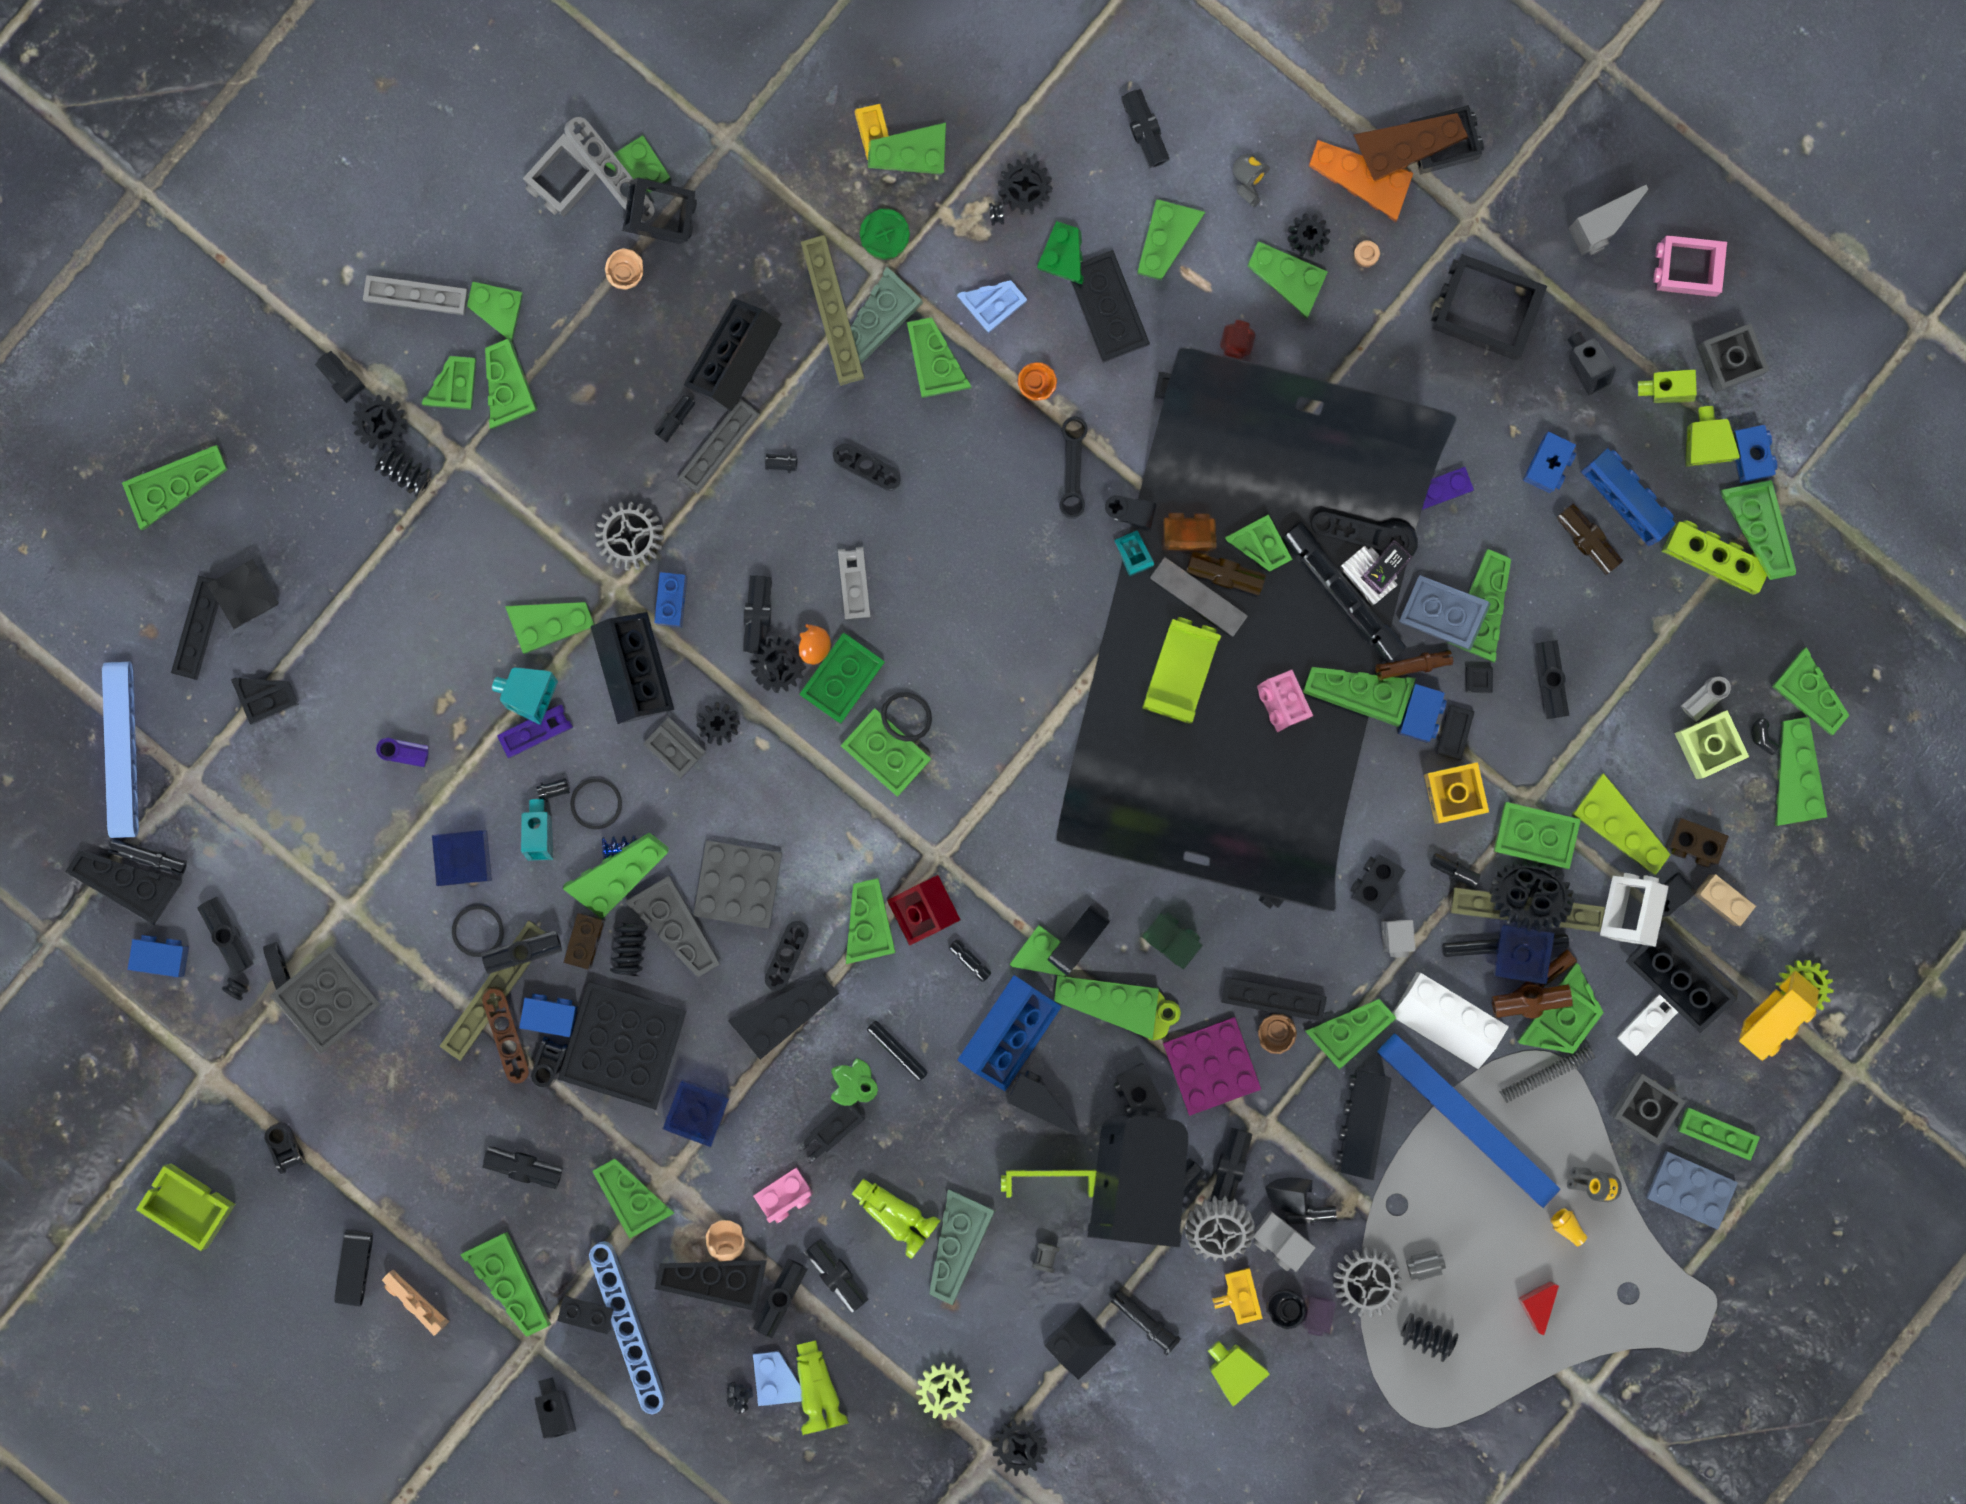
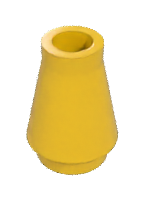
M1563 1208L1552 1216L1550 1220L1553 1224L1552 1228L1570 1240L1575 1246H1580L1587 1240L1588 1236L1582 1230L1572 1211Z

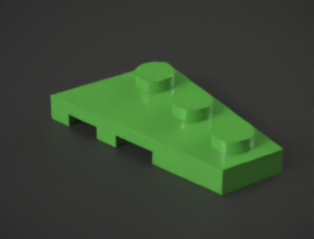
M946 123L871 140L868 147V168L942 175L944 173Z
M506 339L486 347V374L489 385L488 406H490L489 428L494 429L533 413L538 409L511 339Z
M1805 647L1772 687L1828 734L1834 735L1849 717V714L1834 690L1826 682L1820 668L1814 663L1807 647Z
M879 878L853 884L846 964L896 953Z
M1378 999L1305 1032L1340 1070L1396 1020V1017Z

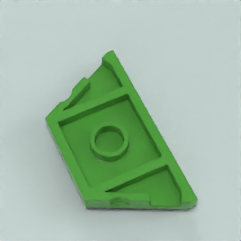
M1574 963L1558 985L1569 984L1573 1006L1545 1010L1540 1017L1533 1018L1516 1042L1522 1045L1574 1054L1604 1013L1599 1002L1596 1001L1579 964Z

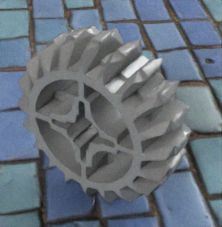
M621 502L618 505L620 511L616 512L612 506L609 508L613 514L611 517L605 513L602 514V517L607 521L605 524L597 522V526L603 529V532H595V536L603 538V540L596 542V546H605L600 551V555L603 557L610 554L606 560L607 563L611 564L617 559L615 563L617 569H620L622 563L625 562L626 571H630L631 563H634V567L639 570V561L642 560L648 566L650 564L646 558L648 555L653 559L657 558V555L652 550L654 548L662 550V546L656 544V541H663L664 536L656 535V532L662 531L663 526H654L659 521V518L654 516L649 519L653 512L650 508L642 513L644 509L643 504L640 503L637 509L634 510V503L629 502L628 509L625 510V506ZM628 516L641 518L647 523L648 527H632ZM621 519V530L619 533L614 534L613 537H609L612 526ZM627 527L633 534H636L635 538L632 537L634 539L631 541L632 545L627 539H622L626 535L625 532L628 531ZM647 535H650L646 548L638 554V542L646 538ZM611 545H627L631 556L617 554Z
M1214 1196L1212 1202L1204 1198L1203 1206L1196 1204L1194 1211H1190L1188 1214V1219L1185 1223V1234L1190 1248H1194L1196 1255L1203 1253L1205 1260L1210 1256L1213 1257L1214 1262L1218 1258H1222L1226 1262L1229 1256L1236 1260L1237 1253L1244 1255L1246 1248H1250L1251 1240L1255 1236V1224L1250 1210L1246 1211L1244 1203L1237 1205L1236 1199L1228 1202L1226 1196L1222 1200H1218Z
M1363 1247L1362 1256H1359L1355 1249L1352 1251L1354 1259L1351 1260L1348 1255L1344 1256V1259L1348 1262L1346 1266L1342 1263L1337 1264L1343 1272H1334L1333 1276L1341 1279V1281L1334 1282L1333 1287L1341 1288L1342 1290L1337 1291L1335 1296L1337 1298L1345 1296L1340 1304L1344 1307L1351 1303L1348 1311L1353 1313L1358 1308L1359 1317H1363L1365 1310H1367L1368 1316L1373 1318V1309H1376L1377 1313L1381 1316L1383 1315L1381 1308L1383 1305L1388 1310H1391L1392 1306L1388 1301L1391 1299L1394 1302H1398L1399 1300L1393 1293L1402 1292V1288L1395 1286V1283H1401L1403 1279L1401 1277H1394V1275L1398 1274L1401 1270L1399 1267L1391 1268L1395 1263L1393 1258L1385 1262L1387 1258L1386 1252H1382L1377 1257L1378 1249L1373 1248L1371 1255H1368V1249ZM1368 1262V1265H1366L1365 1270L1361 1274H1350L1357 1265ZM1376 1263L1385 1269L1388 1283L1376 1278ZM1371 1275L1370 1279L1376 1284L1368 1285L1365 1290V1285L1360 1281L1367 1280L1368 1276ZM1347 1282L1359 1286V1301L1351 1297ZM1385 1290V1293L1378 1300L1367 1303L1374 1291Z

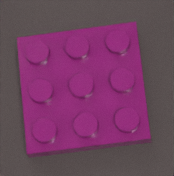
M1235 1017L1163 1043L1189 1116L1261 1090Z

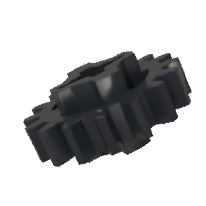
M1030 158L1026 159L1025 164H1022L1020 159H1017L1015 167L1010 163L1007 164L1008 173L1005 171L1001 172V177L1004 180L998 181V186L1004 189H1001L998 194L1001 197H1006L1003 200L1004 206L1009 203L1012 204V212L1016 208H1020L1021 215L1024 214L1025 209H1029V212L1034 214L1035 206L1043 209L1042 200L1049 202L1050 197L1046 193L1052 192L1053 187L1047 184L1052 182V177H1045L1048 169L1045 167L1040 170L1039 161L1031 165ZM1022 171V174L1017 178H1011L1017 172ZM1031 172L1039 177L1041 183L1033 178ZM1023 182H1028L1029 187L1027 191H1022ZM1010 192H1015L1019 197V201L1014 199ZM1033 195H1039L1035 200L1028 202V199Z
M377 395L376 401L367 397L368 404L366 406L362 403L358 404L362 410L361 412L354 411L353 414L358 417V420L353 421L352 425L359 428L354 434L356 436H363L360 440L362 444H366L369 441L370 449L373 450L378 445L379 450L384 451L385 445L392 448L395 440L399 443L402 442L399 436L400 434L408 433L403 428V425L409 424V421L402 418L407 412L404 409L398 410L401 406L398 401L392 404L390 396H387L385 401H383L382 396ZM379 407L377 411L369 413L372 409ZM391 410L396 415L397 423L392 422ZM382 419L386 422L384 426H377L375 424L377 420L381 421ZM364 422L369 424L370 436L365 430ZM392 433L389 437L382 439L383 435Z
M778 637L775 643L774 640L768 638L769 645L765 646L760 643L759 646L762 650L760 652H753L757 659L750 661V664L756 667L751 671V674L757 677L755 681L759 685L763 684L765 690L769 691L772 687V690L778 693L780 687H782L787 692L789 684L797 686L796 678L803 679L804 676L800 673V670L806 669L807 666L801 663L803 660L799 656V646L794 645L792 640L788 639L785 642L782 637ZM786 650L791 653L793 660L787 658ZM763 670L769 672V676L771 677V679H768L765 676Z
M1022 1418L1020 1424H1017L1015 1419H1012V1426L1008 1427V1425L1003 1423L1004 1431L995 1432L999 1440L992 1441V1446L998 1447V1449L994 1450L992 1454L996 1457L1000 1456L997 1465L1005 1464L1004 1472L1007 1473L1010 1469H1014V1476H1017L1019 1470H1023L1026 1476L1028 1475V1468L1037 1471L1036 1463H1044L1041 1454H1047L1048 1450L1042 1447V1445L1047 1443V1439L1040 1438L1043 1433L1042 1429L1034 1430L1035 1422L1027 1426L1024 1418ZM1021 1430L1028 1433L1026 1435H1019L1015 1431ZM1005 1438H1007L1009 1448L1003 1453L1002 1445ZM1014 1440L1018 1442L1020 1445L1025 1443V1454L1020 1450L1014 1451ZM1036 1442L1037 1451L1033 1457L1030 1452L1031 1446H1033ZM1018 1459L1023 1460L1024 1463L1017 1464L1011 1461Z

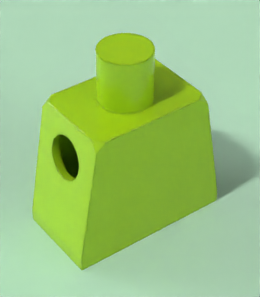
M1696 369L1653 373V380L1638 381V396H1653V403L1694 402L1697 395ZM1667 384L1670 389L1664 391L1660 388V385Z
M1714 406L1698 408L1700 422L1691 423L1687 427L1686 467L1732 462L1739 459V452L1729 420H1715Z
M1217 1341L1207 1350L1216 1360L1209 1369L1233 1407L1270 1375L1263 1365L1237 1344L1227 1350L1220 1341Z

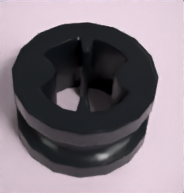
M1002 201L998 202L997 205L989 203L991 225L995 226L997 222L1003 225Z
M228 978V985L223 986L222 990L231 997L242 1001V994L244 992L247 993L248 988L240 982Z

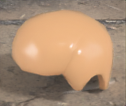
M622 248L614 251L609 256L605 265L608 282L617 289L628 290L636 287L643 276L642 258L634 250Z
M720 1220L712 1224L706 1233V1247L711 1257H714L715 1260L721 1262L732 1261L738 1258L745 1248V1239L741 1226L730 1220Z

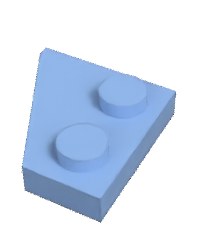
M1011 280L994 286L981 287L969 292H960L957 295L958 299L988 334L1027 302L1025 296Z
M780 1351L753 1353L758 1406L800 1402V1384L786 1364Z

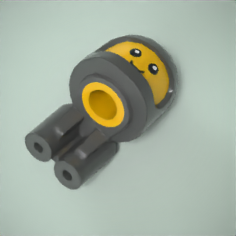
M1247 153L1237 158L1232 170L1236 179L1242 183L1236 186L1237 193L1251 206L1255 207L1259 204L1260 198L1254 187L1268 173L1270 167L1266 163L1261 164L1254 155Z
M1572 1167L1570 1171L1572 1179L1567 1181L1568 1189L1587 1191L1590 1199L1598 1202H1612L1620 1196L1622 1185L1617 1176L1604 1172L1592 1173L1589 1168Z

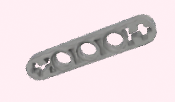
M575 117L569 120L564 128L567 138L626 210L627 197L621 194L620 186L622 183L630 185V181L634 179L586 119ZM580 124L582 127L580 133L574 134L575 126ZM589 135L591 138L582 144L580 141ZM590 143L598 145L599 155L597 157L589 154L588 145ZM606 163L614 165L616 172L613 177L605 174L604 166ZM646 194L644 206L646 207L644 210L645 215L642 214L641 222L651 219L655 211L654 205Z

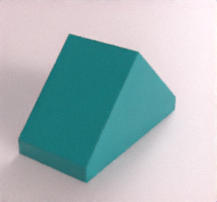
M1138 530L1114 540L1129 577L1154 566V562Z

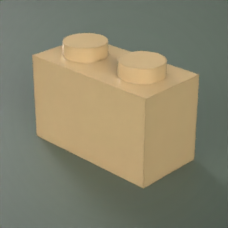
M1709 874L1694 894L1733 926H1741L1756 907L1716 874Z

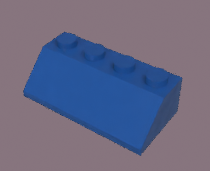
M1607 448L1580 472L1649 547L1660 541L1676 524L1672 520L1674 516L1666 507L1661 508L1655 501L1657 499L1656 495L1649 488L1644 489L1638 482L1640 480L1638 475L1633 470H1627L1621 463L1623 460L1620 455L1614 450L1610 451Z
M1014 975L958 1058V1061L978 1076L1006 1091L1062 1006Z

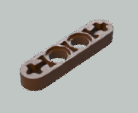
M489 987L483 992L482 1003L506 1077L512 1083H522L528 1077L529 1071L506 997L500 988ZM491 993L501 996L497 1003L499 1009L501 1010L505 1007V1011L495 1012L492 1002L487 1003L486 1000L490 999ZM506 1017L509 1020L507 1028L504 1030L495 1028L494 1021L496 1018ZM508 1040L516 1043V1050L511 1054H506L502 1051V1044ZM520 1055L521 1058H517L516 1062L518 1067L524 1068V1070L520 1072L521 1076L516 1077L515 1074L509 1073L513 1071L510 1059Z

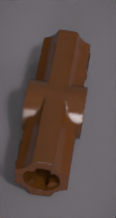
M1528 984L1523 986L1520 992L1491 997V1004L1495 1018L1522 1014L1524 1017L1532 1019L1540 1017L1545 1010L1573 1006V1000L1569 984L1548 988Z

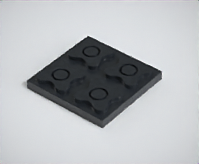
M588 981L558 1080L656 1110L687 1011Z

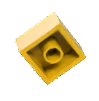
M1478 762L1424 774L1435 824L1489 812Z

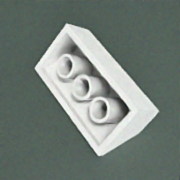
M1419 972L1415 974L1392 1012L1398 1021L1477 1069L1493 1053L1509 1028L1504 1023Z

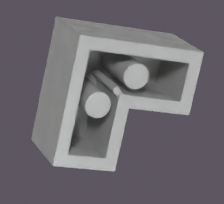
M1271 1210L1254 1230V1238L1256 1240L1253 1243L1264 1252L1267 1249L1272 1251L1276 1255L1273 1259L1286 1271L1292 1268L1297 1272L1315 1249L1311 1242Z

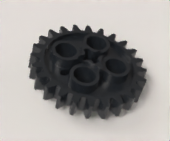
M1523 860L1522 866L1513 862L1512 868L1505 865L1503 871L1498 870L1497 876L1493 878L1489 894L1492 895L1490 902L1495 903L1493 909L1501 910L1500 918L1509 917L1508 924L1515 921L1517 922V929L1525 925L1528 932H1530L1532 927L1541 932L1543 926L1548 931H1551L1552 925L1558 928L1561 922H1566L1573 908L1574 898L1572 896L1574 891L1569 889L1570 882H1562L1564 875H1555V868L1548 871L1546 870L1547 864L1540 868L1537 866L1536 861L1533 862L1532 866H1529L1526 860ZM1535 882H1539L1537 892L1534 894L1530 908L1528 911H1525L1524 909L1527 900H1529Z

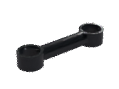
M1077 416L1066 419L1062 426V435L1067 441L1065 495L1060 500L1059 509L1061 514L1068 519L1080 517L1085 509V501L1080 495L1082 441L1087 435L1088 427L1086 422ZM1071 421L1079 422L1084 429L1082 436L1076 439L1068 437L1065 432L1066 425ZM1076 497L1081 501L1082 506L1078 514H1068L1064 510L1063 503L1067 498Z

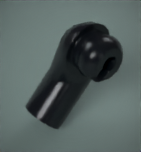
M1759 718L1752 725L1753 742L1772 756L1778 750L1779 745L1769 739L1768 720Z

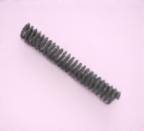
M1589 1047L1582 1048L1581 1051L1578 1050V1053L1571 1054V1057L1567 1056L1563 1060L1560 1059V1062L1557 1061L1556 1064L1553 1063V1065H1549L1545 1069L1542 1068V1071L1539 1070L1538 1073L1531 1074V1077L1524 1078V1081L1520 1080L1516 1084L1513 1083V1086L1510 1085L1506 1089L1499 1091V1093L1508 1103L1507 1097L1512 1101L1510 1094L1513 1099H1516L1514 1093L1519 1098L1517 1090L1521 1096H1523L1521 1089L1524 1094L1527 1093L1524 1086L1530 1092L1527 1083L1531 1090H1534L1531 1082L1537 1088L1534 1079L1538 1086L1541 1087L1538 1078L1544 1085L1542 1076L1545 1082L1548 1083L1545 1074L1552 1081L1549 1072L1553 1079H1555L1553 1071L1559 1077L1557 1070L1560 1075H1563L1560 1067L1566 1074L1564 1066L1570 1072L1567 1063L1571 1070H1573L1571 1062L1577 1068L1574 1059L1578 1066H1581L1578 1060L1579 1058L1584 1065L1581 1055L1586 1063H1588L1585 1054L1590 1061L1592 1060L1588 1051L1593 1059H1595V1055Z

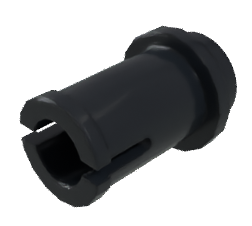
M767 453L765 457V470H784L791 473L797 470L798 458L793 456L792 453H789V455Z
M566 777L546 784L541 782V785L536 786L539 799L548 802L549 798L569 794L568 786L558 789V787L568 785Z

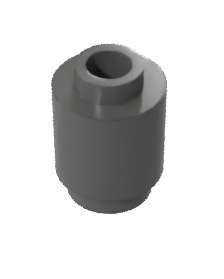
M1436 1250L1411 1256L1412 1259L1406 1260L1411 1280L1418 1279V1281L1442 1275V1269L1446 1268L1442 1253L1437 1254Z

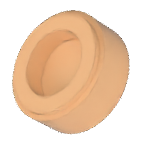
M1363 241L1354 250V260L1361 267L1373 266L1380 256L1378 246L1372 241Z

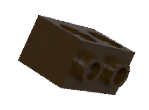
M1675 818L1665 847L1672 849L1671 854L1685 859L1686 855L1696 858V864L1709 868L1710 864L1719 865L1729 836L1691 821ZM1682 832L1689 836V843L1685 847L1679 843V835ZM1706 841L1713 845V852L1709 856L1703 852V845Z
M577 913L563 963L587 970L592 969L606 920Z

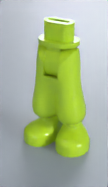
M864 1178L851 1194L860 1201L859 1205H863L862 1207L895 1240L906 1242L905 1252L906 1256L910 1259L914 1257L926 1241L923 1237L913 1232L910 1226L917 1228L921 1235L927 1239L940 1223L937 1217L927 1219L922 1217L919 1209L897 1198L876 1183L872 1185Z
M816 1340L797 1345L799 1357H796L797 1361L801 1360L797 1362L801 1404L804 1413L809 1415V1420L801 1427L802 1435L848 1424L847 1416L839 1412V1398L831 1382L822 1356L823 1353L818 1351ZM822 1408L825 1410L826 1419L823 1417Z

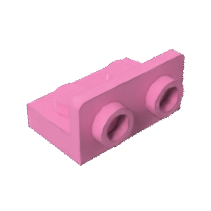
M1293 670L1267 679L1257 685L1259 697L1264 702L1270 721L1277 732L1313 716Z
M796 1167L756 1193L754 1198L767 1216V1221L770 1223L775 1220L776 1223H779L789 1216L788 1211L796 1206L800 1209L811 1202L809 1197L813 1194V1191Z

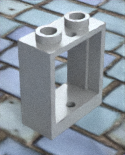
M564 133L523 178L527 184L525 189L534 198L540 196L546 201L544 206L552 214L556 215L559 213L563 217L599 179L598 175ZM564 150L586 169L588 173L559 203L535 180L555 157Z

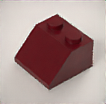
M939 875L887 900L909 946L961 920Z

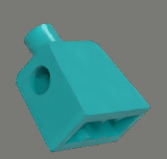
M513 668L508 679L501 677L494 679L492 690L501 693L500 701L508 710L541 725L558 680L550 671Z
M542 799L529 800V812L522 813L521 852L528 861L553 860L552 818L548 812H545L544 800ZM540 824L537 829H534L536 825Z

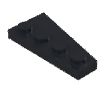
M80 850L65 871L70 876L152 925H155L182 884L180 880L168 878Z
M822 974L728 1020V1022L761 1060L839 993Z

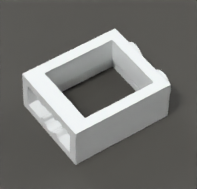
M1624 873V877L1613 876L1600 936L1616 941L1656 947L1669 886L1660 884L1658 878L1644 876L1643 880L1639 879L1640 876ZM1631 887L1645 888L1637 930L1622 929Z

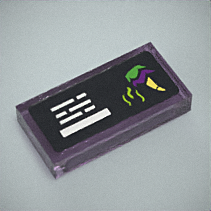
M1393 540L1360 578L1380 595L1413 557Z

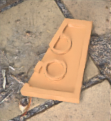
M390 1271L382 1279L386 1284L384 1286L385 1289L393 1296H397L403 1302L405 1308L413 1313L434 1336L450 1322L396 1271Z

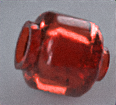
M1235 320V324L1225 325L1220 341V347L1224 350V355L1235 359H1243L1244 356L1251 354L1256 333L1249 328L1250 323Z

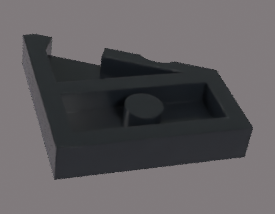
M231 679L250 725L299 705L289 681Z

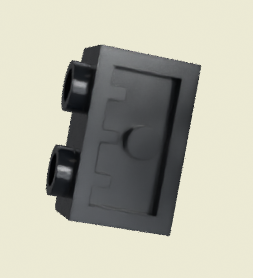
M565 1296L562 1300L557 1321L608 1334L611 1330V1318L614 1310L610 1307Z

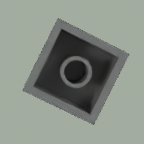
M1751 323L1703 341L1697 346L1715 393L1760 377L1770 371Z
M1636 1072L1609 1115L1651 1143L1659 1145L1686 1101L1644 1074Z

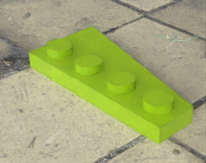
M1604 773L1600 775L1572 813L1574 817L1581 819L1582 823L1653 875L1659 872L1671 855Z

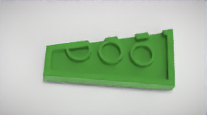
M215 445L122 482L140 530L143 531L226 472L228 468L219 446Z
M1772 480L1721 490L1723 500L1768 578L1772 580L1795 575L1796 568Z
M1490 549L1486 550L1468 594L1486 600L1491 605L1471 650L1447 642L1448 644L1493 663L1495 662L1511 558Z
M1312 667L1303 693L1399 727L1416 678L1391 677L1379 680L1377 675H1368L1369 673H1350L1344 670Z
M1805 717L1782 721L1780 738L1781 757L1780 768L1778 769L1779 789L1776 801L1778 805L1775 826L1827 817L1810 719Z
M647 833L622 848V851L618 854L604 859L600 865L593 869L589 868L581 873L580 877L566 882L563 885V890L603 919L668 853L669 847L651 833Z
M1057 976L1055 1002L1153 1040L1159 988Z
M508 1232L460 1254L465 1262L468 1261L473 1267L477 1277L480 1280L482 1279L489 1287L490 1293L494 1298L498 1299L506 1308L507 1314L526 1337L551 1325Z

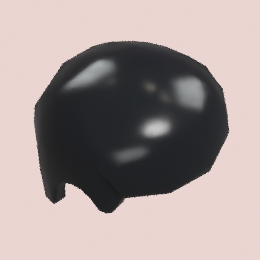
M1290 1289L1280 1290L1269 1297L1266 1312H1268L1276 1326L1283 1329H1292L1305 1321L1307 1306L1299 1293Z

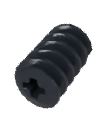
M393 446L382 455L374 470L379 471L381 469L380 474L384 477L389 475L391 482L398 480L397 485L400 488L406 486L408 493L415 491L414 496L418 499L425 493L432 481V478L429 477L431 469L427 468L424 472H421L422 463H418L413 467L414 458L410 457L407 461H404L405 452L402 451L397 456L395 455L397 447Z
M622 923L623 926L615 928V931L621 933L622 936L614 938V941L619 943L620 946L612 949V951L619 954V957L611 958V961L618 964V967L610 968V972L638 976L635 972L642 971L643 967L636 964V962L643 961L644 957L637 952L645 950V946L639 944V941L647 939V936L641 934L640 931L647 930L648 926Z
M1413 1313L1407 1316L1400 1334L1403 1337L1404 1346L1411 1340L1413 1341L1412 1349L1415 1350L1419 1345H1422L1423 1354L1428 1349H1432L1431 1357L1434 1358L1438 1353H1441V1362H1444L1451 1355L1459 1336L1457 1333L1452 1337V1331L1449 1329L1443 1332L1440 1325L1433 1329V1323L1427 1321L1424 1324L1422 1317H1418L1414 1321Z

